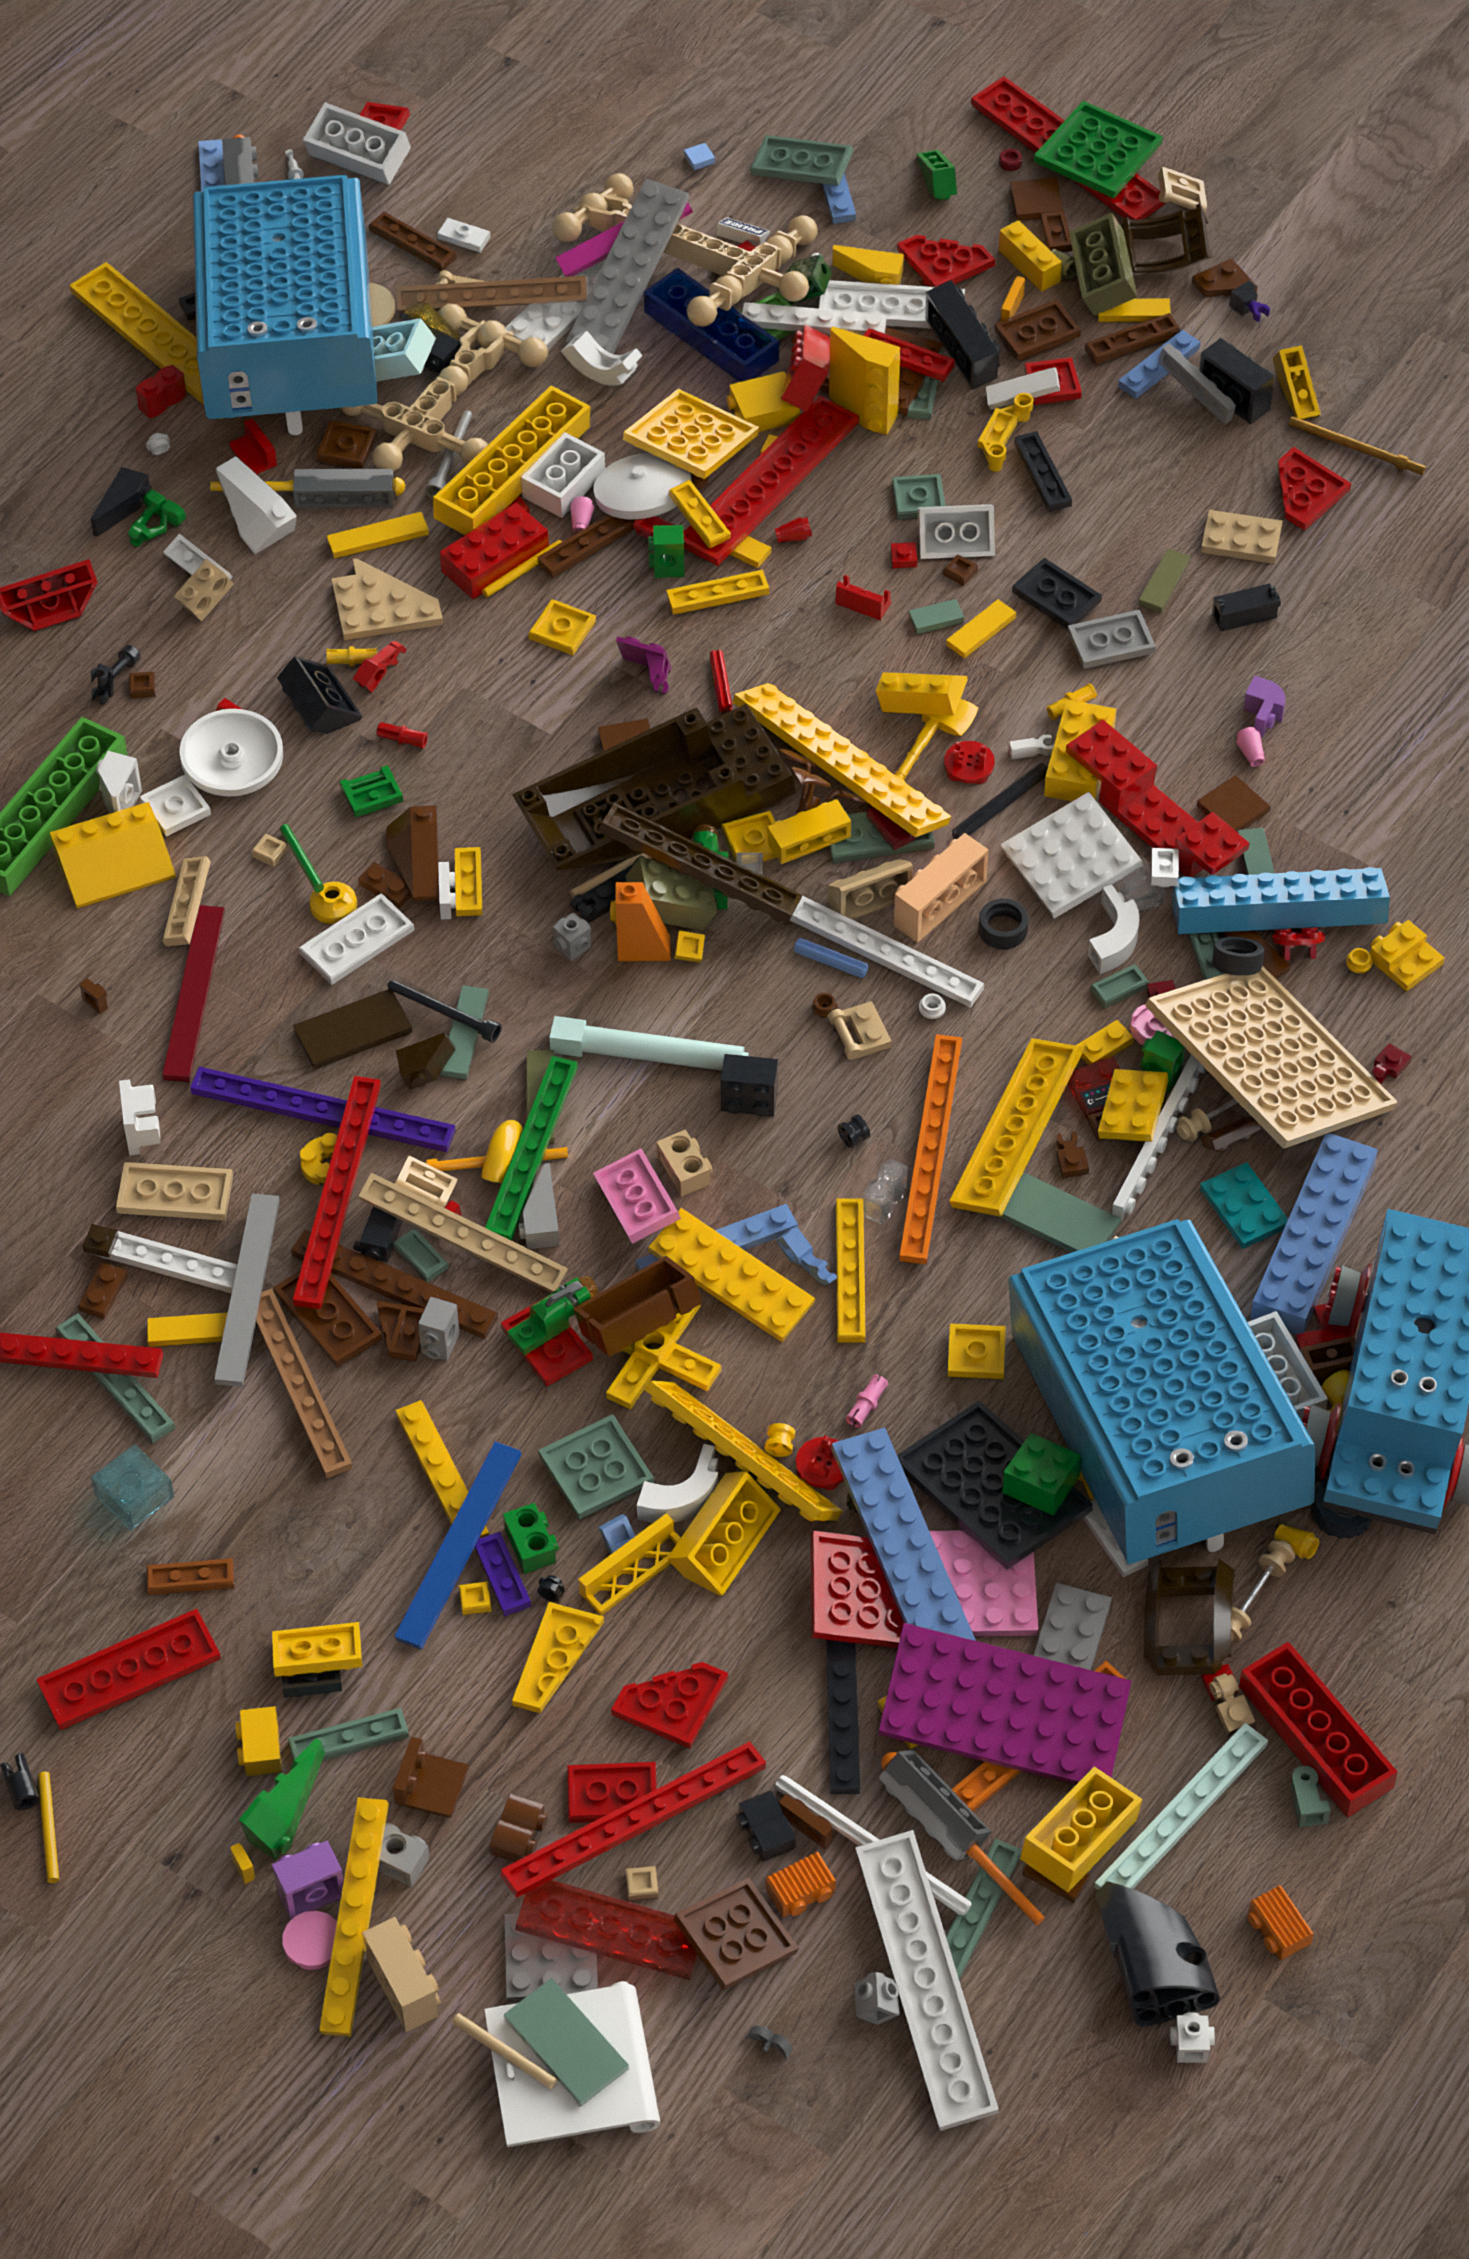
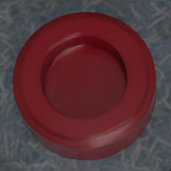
M1015 149L1002 151L999 155L1000 167L1006 171L1018 170L1022 166V154Z

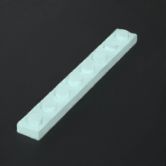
M1244 1723L1095 1882L1094 1888L1099 1890L1106 1881L1134 1889L1267 1747L1268 1740Z

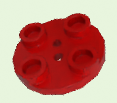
M976 741L956 742L947 750L944 756V767L948 778L952 781L983 784L987 782L988 777L994 770L995 757L990 748L983 743Z
M1317 927L1302 928V931H1291V928L1275 929L1276 934L1272 937L1273 943L1282 945V958L1285 961L1290 960V948H1294L1297 945H1306L1310 959H1316V944L1325 941V934L1317 930Z
M824 1435V1437L813 1438L805 1442L798 1450L796 1456V1472L798 1477L814 1487L826 1490L836 1489L838 1484L844 1481L831 1450L832 1443L838 1442V1440Z

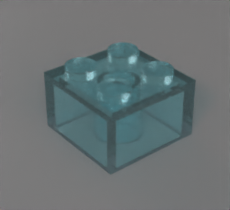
M136 1444L91 1477L94 1495L130 1531L174 1498L171 1479Z

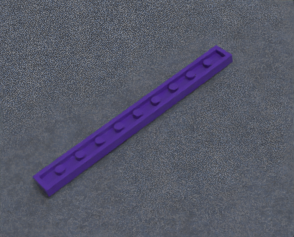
M204 1067L198 1068L190 1087L191 1094L338 1128H340L347 1100ZM375 1107L368 1135L448 1153L456 1129L453 1124Z

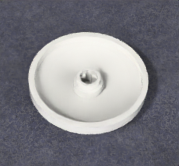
M641 453L625 457L606 467L595 480L594 496L598 507L613 517L622 519L650 518L675 508L676 504L668 495L669 489L688 480L692 482L690 472L676 467L668 461L651 453Z
M225 709L201 717L188 728L181 741L180 759L182 769L187 778L201 790L219 796H240L264 787L276 776L283 761V745L278 730L265 717L248 710Z

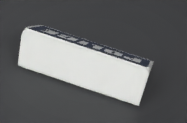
M725 218L717 224V236L740 243L748 240L755 247L762 245L770 234L769 230L730 218Z

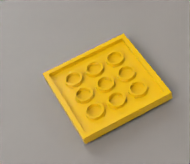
M677 389L625 430L623 440L697 477L705 479L757 437L759 427Z

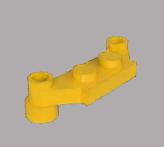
M1028 393L1017 394L1013 405L1002 409L996 408L978 440V448L983 450L988 462V468L993 472H998L1003 468V461L1006 458L1005 445L1019 421L1026 422L1030 419V412L1033 409V397Z

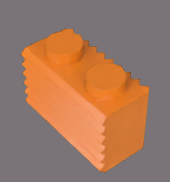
M818 1852L766 1877V1891L783 1918L789 1914L792 1916L801 1914L806 1910L807 1905L815 1901L818 1903L827 1901L832 1897L836 1888V1880Z
M1281 1885L1250 1901L1247 1914L1248 1920L1255 1930L1259 1929L1262 1932V1935L1265 1936L1264 1943L1271 1954L1275 1953L1279 1960L1294 1954L1312 1943L1314 1933Z

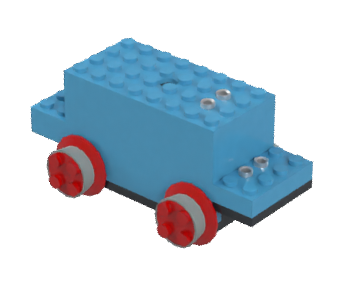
M1387 1209L1370 1281L1372 1264L1368 1263L1362 1273L1345 1266L1341 1268L1336 1267L1329 1290V1299L1323 1321H1327L1330 1325H1349L1350 1336L1354 1337L1361 1315L1343 1403L1338 1402L1331 1413L1312 1404L1311 1407L1305 1406L1301 1421L1315 1445V1467L1318 1466L1319 1476L1322 1480L1324 1479L1330 1458L1322 1507L1435 1535L1442 1510L1451 1499L1469 1506V1445H1464L1463 1430L1469 1405V1228Z

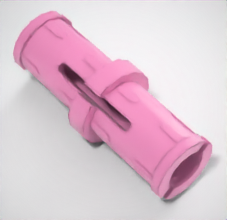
M874 1374L865 1390L857 1395V1402L845 1417L849 1425L853 1426L856 1421L855 1428H860L870 1411L876 1409L878 1406L877 1400L888 1386V1381L881 1376L879 1381H877L879 1375Z

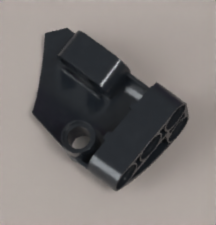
M1106 1881L1095 1895L1114 1959L1116 1958L1135 2023L1141 2027L1153 2026L1177 2019V2016H1182L1185 2013H1197L1216 2006L1220 2001V1995L1207 1953L1200 1946L1186 1918L1148 1895L1126 1886Z

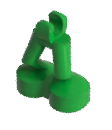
M150 489L143 496L146 509L130 526L131 529L128 531V536L132 538L130 543L135 547H139L144 540L148 541L167 533V522L174 527H178L186 520L185 511L170 499L166 501L163 495ZM153 514L160 516L159 526L149 529L145 526Z

